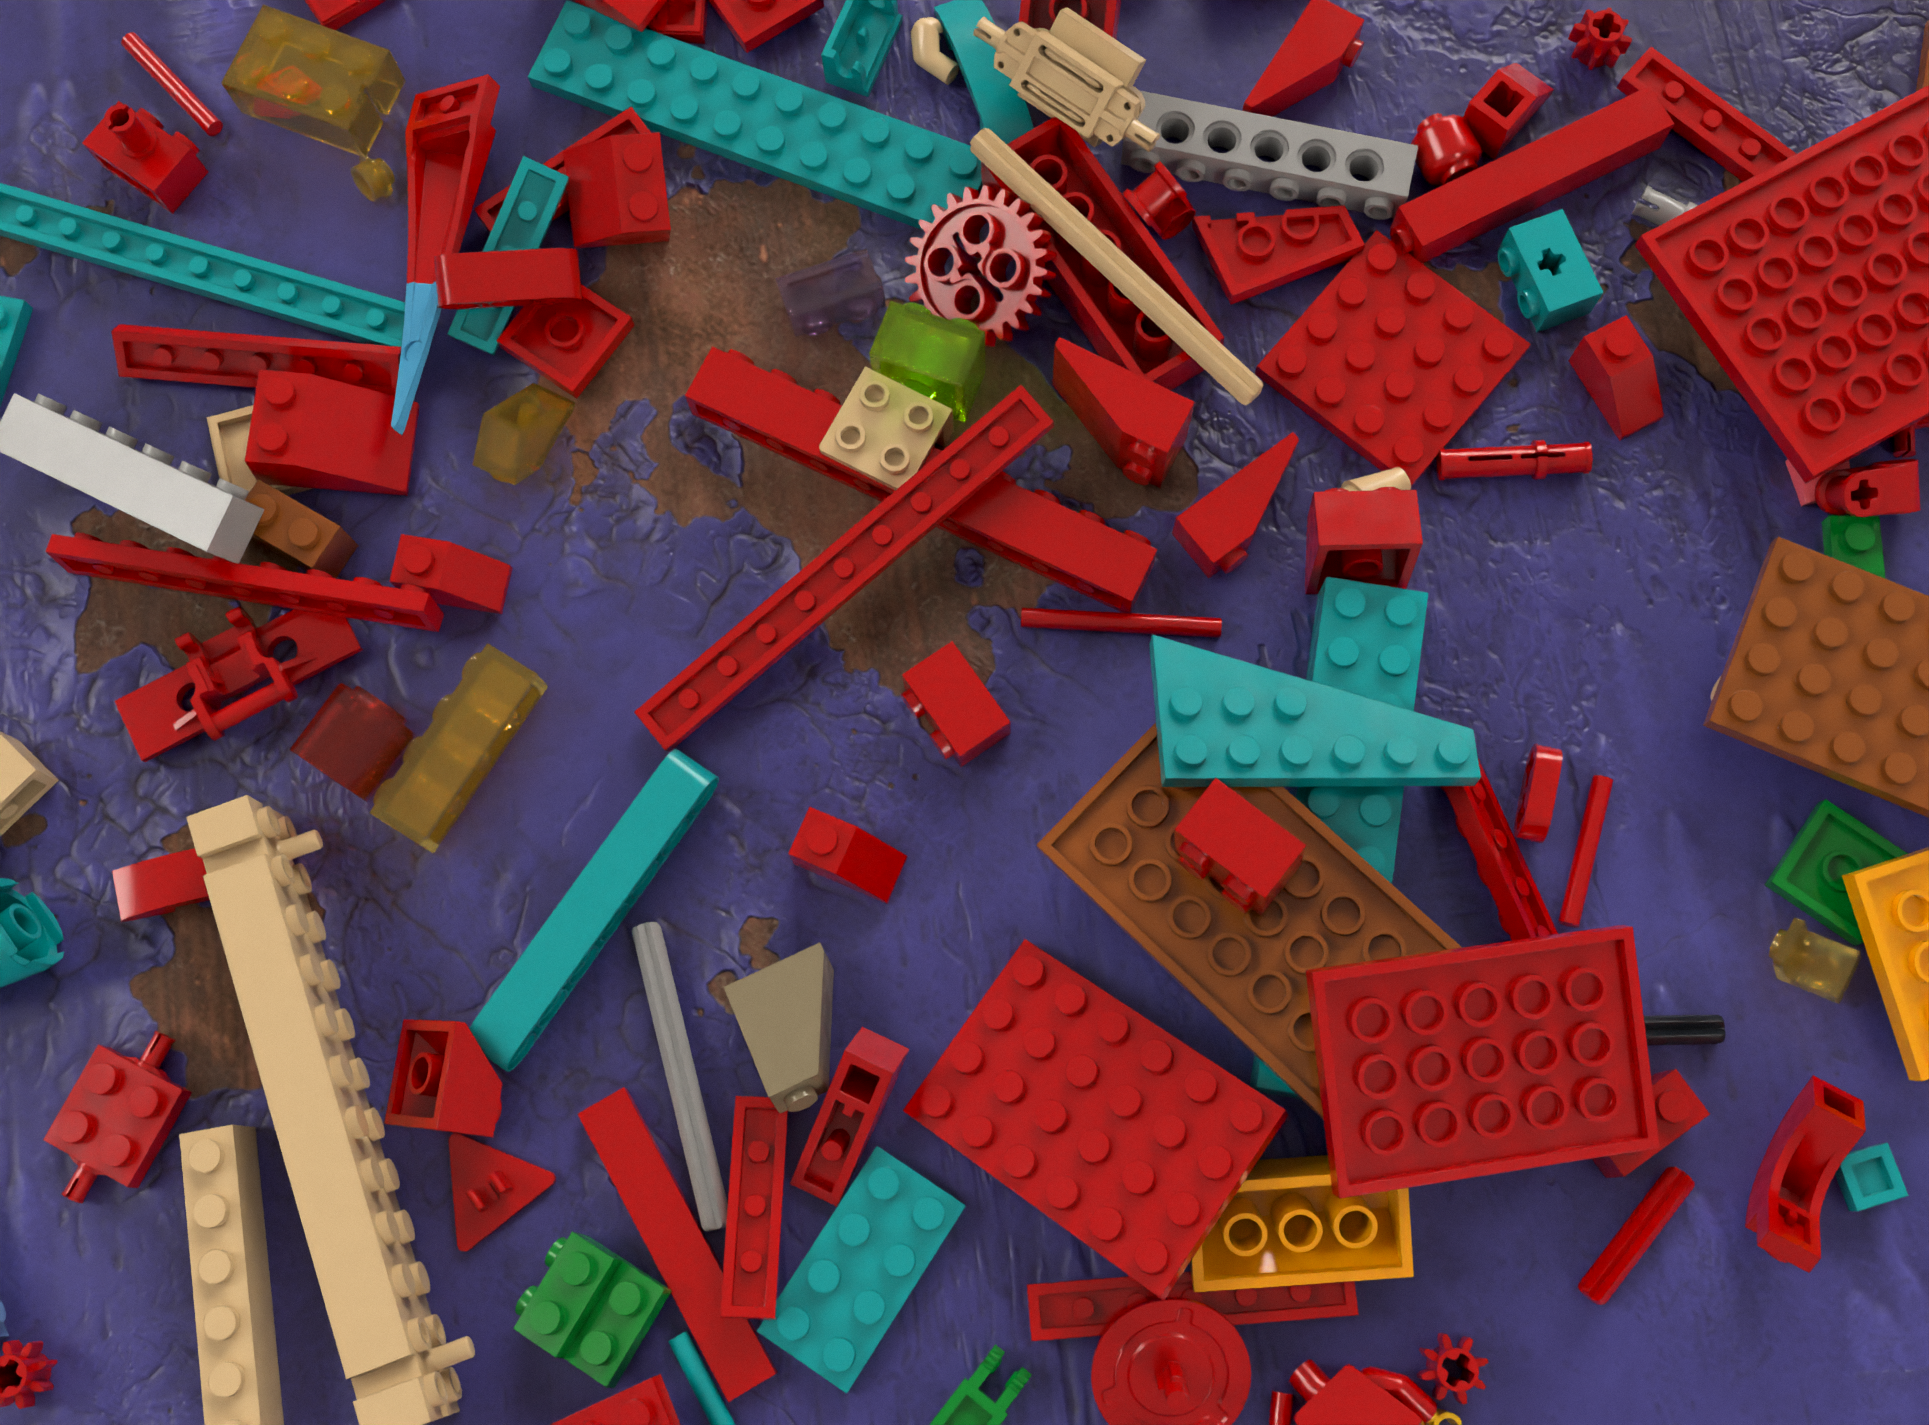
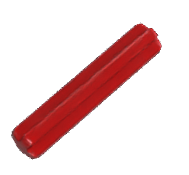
M1675 1166L1666 1168L1578 1283V1289L1591 1302L1597 1305H1604L1608 1302L1695 1187L1694 1180L1688 1174Z

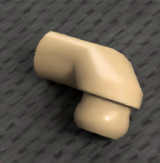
M920 18L911 30L913 59L917 65L946 85H949L956 78L960 67L958 63L940 52L939 41L941 37L939 33L943 32V26L936 18Z

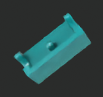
M897 0L845 1L821 54L826 83L869 97L903 21V15L898 14Z

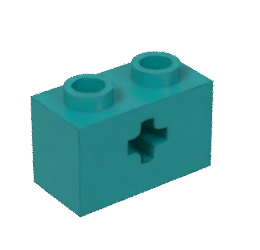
M1563 209L1508 229L1498 249V263L1503 274L1506 277H1511L1518 292L1517 300L1520 311L1525 318L1531 319L1536 331L1540 332L1590 314L1602 296L1603 290Z

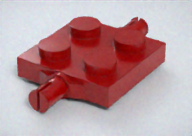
M155 1030L141 1058L126 1057L110 1047L98 1044L43 1139L45 1142L67 1153L73 1162L78 1165L65 1190L61 1193L64 1197L82 1204L98 1175L108 1176L126 1187L138 1188L192 1094L188 1089L171 1081L164 1070L159 1068L171 1046L175 1043L176 1040Z

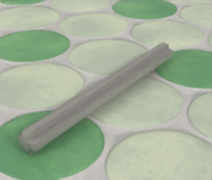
M646 922L632 929L633 940L701 1226L704 1231L710 1232L726 1227L728 1203L662 929L657 922Z

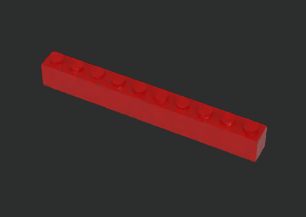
M713 346L711 347L685 394L692 415L881 502L895 491L821 454L819 445L842 407L838 398L822 389H815L814 392L797 385V381L781 370L772 369L771 372L755 366L748 356L739 351L730 349L726 353ZM933 447L922 468L936 457L941 450ZM1003 471L936 526L1122 613H1131L1154 566L1158 550L1150 546L1151 542L1137 532L1125 530L1124 533H1121L1106 526L1105 520L1093 512L1079 510L1077 513L1062 506L1061 501L1047 491L1036 489L1034 492H1031L1016 485L1015 479Z

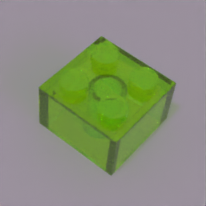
M890 300L869 352L872 370L953 409V419L966 423L986 372L985 331L979 330L974 323L966 319L952 318L948 320L933 315L929 309L917 303L908 302L903 305Z

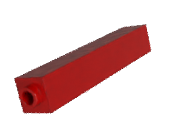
M1645 87L1399 206L1390 227L1391 240L1402 248L1403 255L1409 253L1423 264L1659 149L1674 126V122L1651 87Z

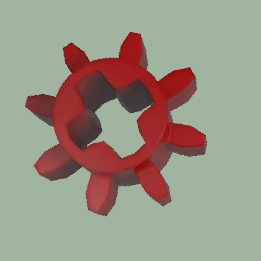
M1609 7L1596 13L1590 9L1586 10L1581 22L1574 24L1568 37L1570 41L1577 43L1571 57L1573 59L1578 58L1581 63L1588 66V70L1605 64L1609 68H1613L1620 54H1625L1632 42V38L1622 35L1629 23L1628 19H1622L1619 14L1612 11V8Z
M1438 1333V1347L1433 1350L1422 1347L1419 1349V1352L1427 1358L1426 1369L1420 1370L1416 1374L1417 1378L1432 1380L1436 1384L1432 1390L1433 1398L1441 1401L1445 1398L1448 1390H1451L1458 1403L1467 1404V1390L1472 1387L1484 1390L1486 1388V1385L1478 1379L1479 1367L1488 1364V1359L1473 1356L1469 1353L1473 1343V1339L1463 1336L1458 1341L1457 1346L1453 1347L1451 1339L1446 1333ZM1445 1358L1456 1360V1365L1462 1369V1374L1459 1378L1448 1377L1449 1372L1442 1367Z
M19 1340L3 1342L2 1350L4 1355L0 1356V1408L10 1406L14 1401L19 1409L33 1407L36 1400L35 1392L53 1390L54 1385L49 1379L51 1377V1368L58 1362L57 1359H48L41 1353L44 1342H28L24 1348Z

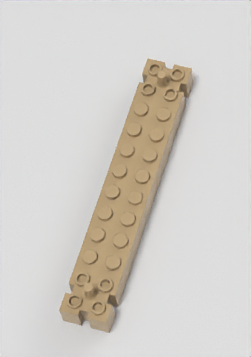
M248 795L187 816L197 856L203 859L207 874L203 878L346 1379L351 1378L357 1400L353 1401L359 1425H426L460 1411L457 1400L461 1399L462 1390L456 1371L453 1367L449 1366L473 1358L475 1355L474 1344L469 1336L446 1343L444 1327L437 1314L431 1315L425 1295L430 1292L429 1277L422 1262L415 1261L410 1241L415 1239L413 1223L408 1212L405 1209L400 1210L395 1190L400 1187L399 1176L390 1158L385 1159L379 1140L385 1136L383 1122L378 1111L375 1108L370 1109L365 1088L370 1086L369 1075L363 1061L359 1057L355 1058L350 1039L355 1037L354 1025L348 1011L345 1008H340L335 991L340 988V978L334 963L330 959L326 960L321 941L326 939L325 927L319 914L311 910L306 894L312 891L311 880L302 863L294 865L293 862L294 858L321 849L323 847L321 836L317 830L297 835L294 825L288 816H283L270 806L263 807L261 802Z

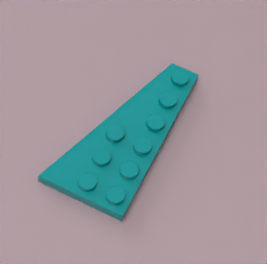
M1152 634L1149 649L1162 787H1208L1215 778L1228 787L1475 786L1481 778L1474 730Z

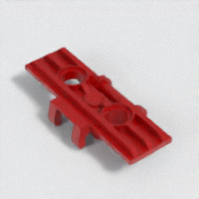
M238 606L225 613L228 621L234 627L201 643L190 632L175 638L176 645L185 652L190 661L186 665L115 700L117 709L141 761L147 762L205 731L213 741H216L225 736L224 730L282 700L290 703L297 699L298 694L294 685L363 650L348 618L293 609L257 628L249 614L242 607ZM285 640L295 641L297 644V654L294 659L280 663L273 657V651L279 643ZM272 677L273 683L220 709L222 701ZM195 687L194 695L190 699L194 709L187 712L182 705L183 696L189 689Z

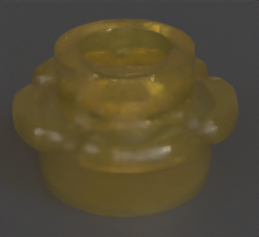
M367 155L360 156V163L351 168V175L361 193L370 201H375L382 196L387 198L392 195L391 184L395 183V177L387 163L381 158L374 160Z

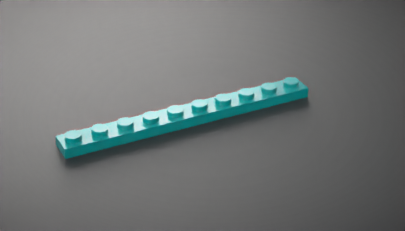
M0 183V236L358 343L402 347L405 302Z

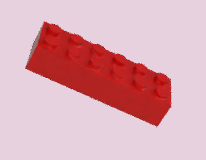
M1054 116L1007 144L1223 345L1225 338L1075 129ZM981 161L982 187L983 185L997 189V193L1001 189L1015 194L1014 201L1020 198ZM1031 207L1029 208L1028 213H1036ZM1044 219L1036 230L1043 229L1052 234L1049 241L1043 244L1042 247L1056 252L1057 255L1054 259L1045 262V269L1056 273V278L1047 281L1099 356L1169 390H1173L1205 370Z

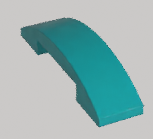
M954 0L935 6L934 13L943 26L942 34L948 49L954 52L979 115L980 130L988 128L1003 142L1008 144L1034 129L1026 101L1018 96L1019 92L1009 86L1012 79L993 67L996 49L973 35L974 29L979 28L976 25L982 17H986L994 23L982 0Z

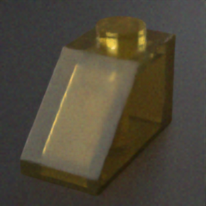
M530 384L483 414L472 465L490 473L498 481L513 485L518 484L540 469L571 416L575 402L540 385Z

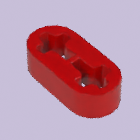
M1534 744L1531 748L1524 770L1517 806L1514 837L1537 843H1543L1554 810L1563 760L1562 750Z

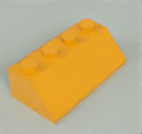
M1328 1155L1258 1160L1190 1261L1193 1291L1207 1292L1414 1277L1409 1188L1338 1198L1332 1194Z

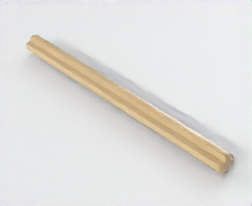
M983 128L972 138L970 142L971 152L1021 199L1031 204L1030 207L1037 214L1042 215L1044 220L1232 396L1243 405H1248L1258 397L1262 391L1263 382L992 130Z

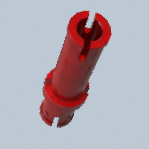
M1533 440L1531 445L1439 448V454L1436 457V471L1439 480L1531 475L1533 480L1545 479L1547 474H1589L1592 469L1593 453L1589 441L1546 445L1544 440Z

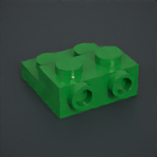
M572 1231L568 1239L565 1237L559 1238L549 1249L545 1257V1265L549 1267V1270L539 1287L536 1285L530 1286L518 1300L515 1313L520 1318L513 1329L555 1358L567 1360L606 1388H615L672 1290L591 1237Z

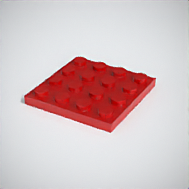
M1376 230L1366 241L1364 250L1356 253L1257 365L1255 375L1379 470L1385 471L1395 467L1402 468L1408 475L1412 487L1434 462L1439 454V448L1445 449L1524 356L1531 344L1409 253L1403 255L1401 247Z

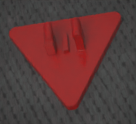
M460 1133L452 1134L448 1142L458 1249L466 1252L474 1248L553 1186L556 1182V1175L551 1171Z

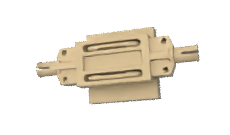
M1068 7L1059 11L1050 30L1032 28L1021 21L1015 23L1007 31H1004L986 17H982L976 25L979 28L974 29L973 35L996 49L993 67L1012 79L1009 86L1019 92V97L1050 118L1055 116L1075 129L1080 137L1093 147L1100 145L1103 141L1113 147L1127 137L1147 152L1154 148L1156 145L1155 141L1159 140L1160 134L1138 120L1145 108V99L1142 93L1133 86L1146 59Z

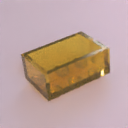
M263 4L221 84L242 113L366 158L383 125V121L367 93L363 92L366 88L378 111L388 115L406 80L390 50Z

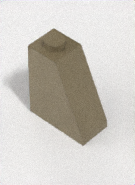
M820 942L724 986L766 1093L780 1114L787 1110L797 1112L810 1107L817 1101L819 1095L827 1092L829 1089L834 969Z

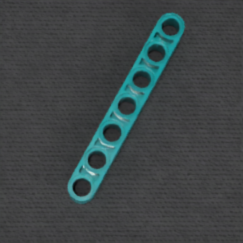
M677 749L665 757L469 1027L489 1060L506 1072L512 1071L523 1060L710 800L718 786V776Z

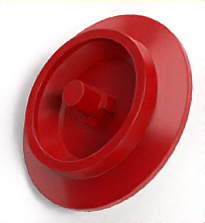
M1166 1298L1164 1301L1162 1299H1154L1127 1310L1106 1329L1098 1342L1092 1359V1391L1098 1409L1109 1425H1232L1243 1410L1249 1395L1251 1385L1250 1358L1245 1343L1237 1329L1217 1310L1190 1299Z

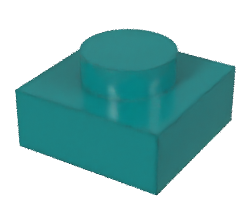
M1878 1143L1849 1152L1835 1173L1849 1212L1861 1211L1909 1196L1888 1143Z

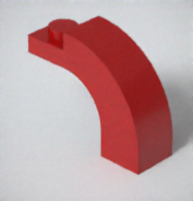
M1813 1075L1780 1122L1756 1174L1748 1201L1745 1227L1757 1233V1246L1764 1249L1774 1259L1784 1263H1791L1808 1273L1811 1272L1821 1259L1820 1213L1822 1204L1837 1169L1866 1132L1863 1100Z

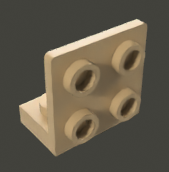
M865 366L821 441L819 449L821 454L893 490H897L922 468L935 443L943 447L946 446L954 432L953 409Z

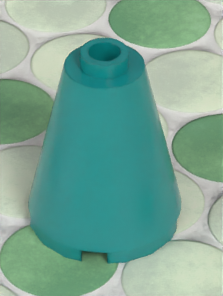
M0 878V988L50 969L64 955V952L57 953V944L62 942L64 937L54 914L36 894L31 892L24 897L12 889L18 882L6 878Z

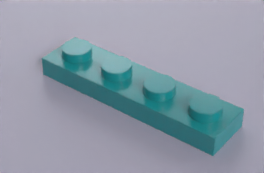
M523 156L482 252L540 249L567 187L569 177ZM515 306L458 309L447 334L452 338L494 356L499 346L496 340L506 329Z

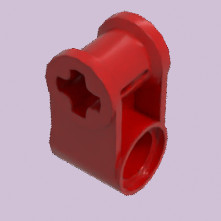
M1159 161L1154 165L1155 172L1133 191L1127 188L1122 194L1149 227L1152 226L1163 240H1167L1183 231L1190 224L1193 216L1196 214V210L1186 198L1187 193L1163 163Z
M1918 459L1879 461L1870 463L1868 466L1827 472L1819 479L1815 487L1814 496L1816 504L1827 514H1850L1856 517L1905 514L1920 511Z

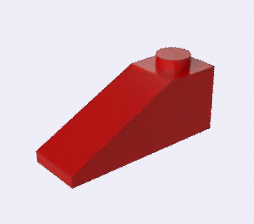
M1311 0L1245 100L1242 111L1273 117L1334 82L1344 65L1350 69L1353 67L1364 47L1365 42L1359 39L1364 19L1328 0Z
M1294 432L1175 518L1172 535L1208 579L1221 569L1225 574L1230 573L1249 556L1246 551L1293 458L1299 442V438Z
M861 1027L844 1050L791 1179V1185L838 1207L889 1099L909 1048Z

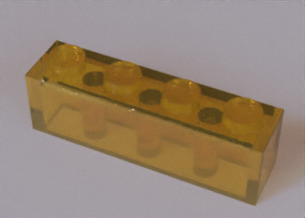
M488 643L481 653H475L466 662L462 670L463 679L452 695L447 694L439 701L432 715L433 722L423 736L416 737L408 745L403 755V765L393 779H387L378 788L373 799L375 805L369 812L433 854L548 688L537 673Z

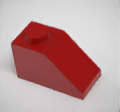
M1625 315L1584 336L1568 361L1619 441L1661 420L1664 417L1654 358L1628 316Z
M401 534L389 582L399 589L404 584L424 588L430 592L437 604L502 614L513 568L507 563L449 541Z
M810 806L788 853L795 865L888 904L908 858L904 853L861 828Z

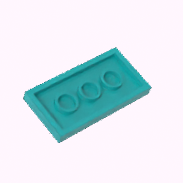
M876 1146L777 1299L776 1319L764 1320L757 1332L847 1394L966 1205Z

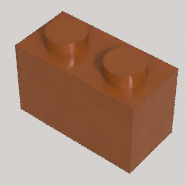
M259 479L245 499L265 509L251 540L305 571L309 569L320 570L337 578L359 546L341 526Z

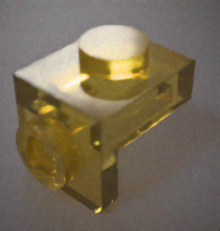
M1794 917L1788 931L1780 929L1777 932L1769 951V958L1774 959L1773 966L1777 979L1840 1004L1862 959L1861 951L1808 931L1806 921Z

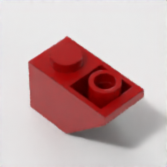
M1513 63L1495 72L1469 102L1463 118L1475 135L1482 151L1495 160L1552 95L1554 89L1518 63Z

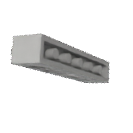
M1140 91L1145 99V108L1138 120L1156 133H1159V140L1155 141L1156 145L1154 148L1147 152L1129 138L1125 137L1123 139L1121 164L1131 166L1139 172H1154V165L1161 161L1171 174L1177 175L1182 180L1188 182L1203 180L1223 184L1228 189L1234 191L1253 190L1271 194L1279 200L1291 201L1298 199L1317 203L1320 207L1345 205L1348 210L1363 212L1368 217L1379 220L1394 219L1398 207L1406 203L1418 145ZM1174 137L1180 139L1182 142L1178 144H1172L1164 139ZM1223 147L1227 149L1229 152L1218 153L1213 151L1211 148ZM1269 156L1273 158L1275 162H1264L1260 160L1258 157ZM1314 165L1319 167L1322 171L1313 172L1308 170L1305 166ZM1352 175H1363L1367 177L1369 181H1359L1355 179Z

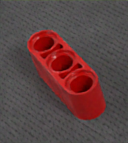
M545 248L451 253L434 257L438 308L441 309L565 304L582 300L578 250Z

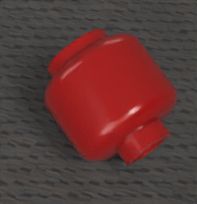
M1437 113L1427 117L1418 125V133L1413 138L1411 144L1418 145L1415 162L1430 185H1444L1478 168L1477 163L1481 158L1482 148L1462 116L1454 114L1443 116L1441 113Z

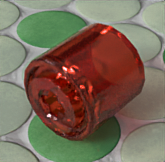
M339 683L289 750L367 802L414 739L415 733L405 726V723L408 721L406 718L371 693L357 685L352 689L343 683Z

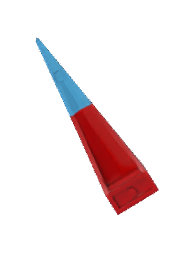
M489 74L415 94L405 131L408 181L407 285L401 356L391 421L392 428L401 435L408 421L442 310L438 308L434 257L442 254L459 253L496 133V129L491 125V120L494 115L500 85Z

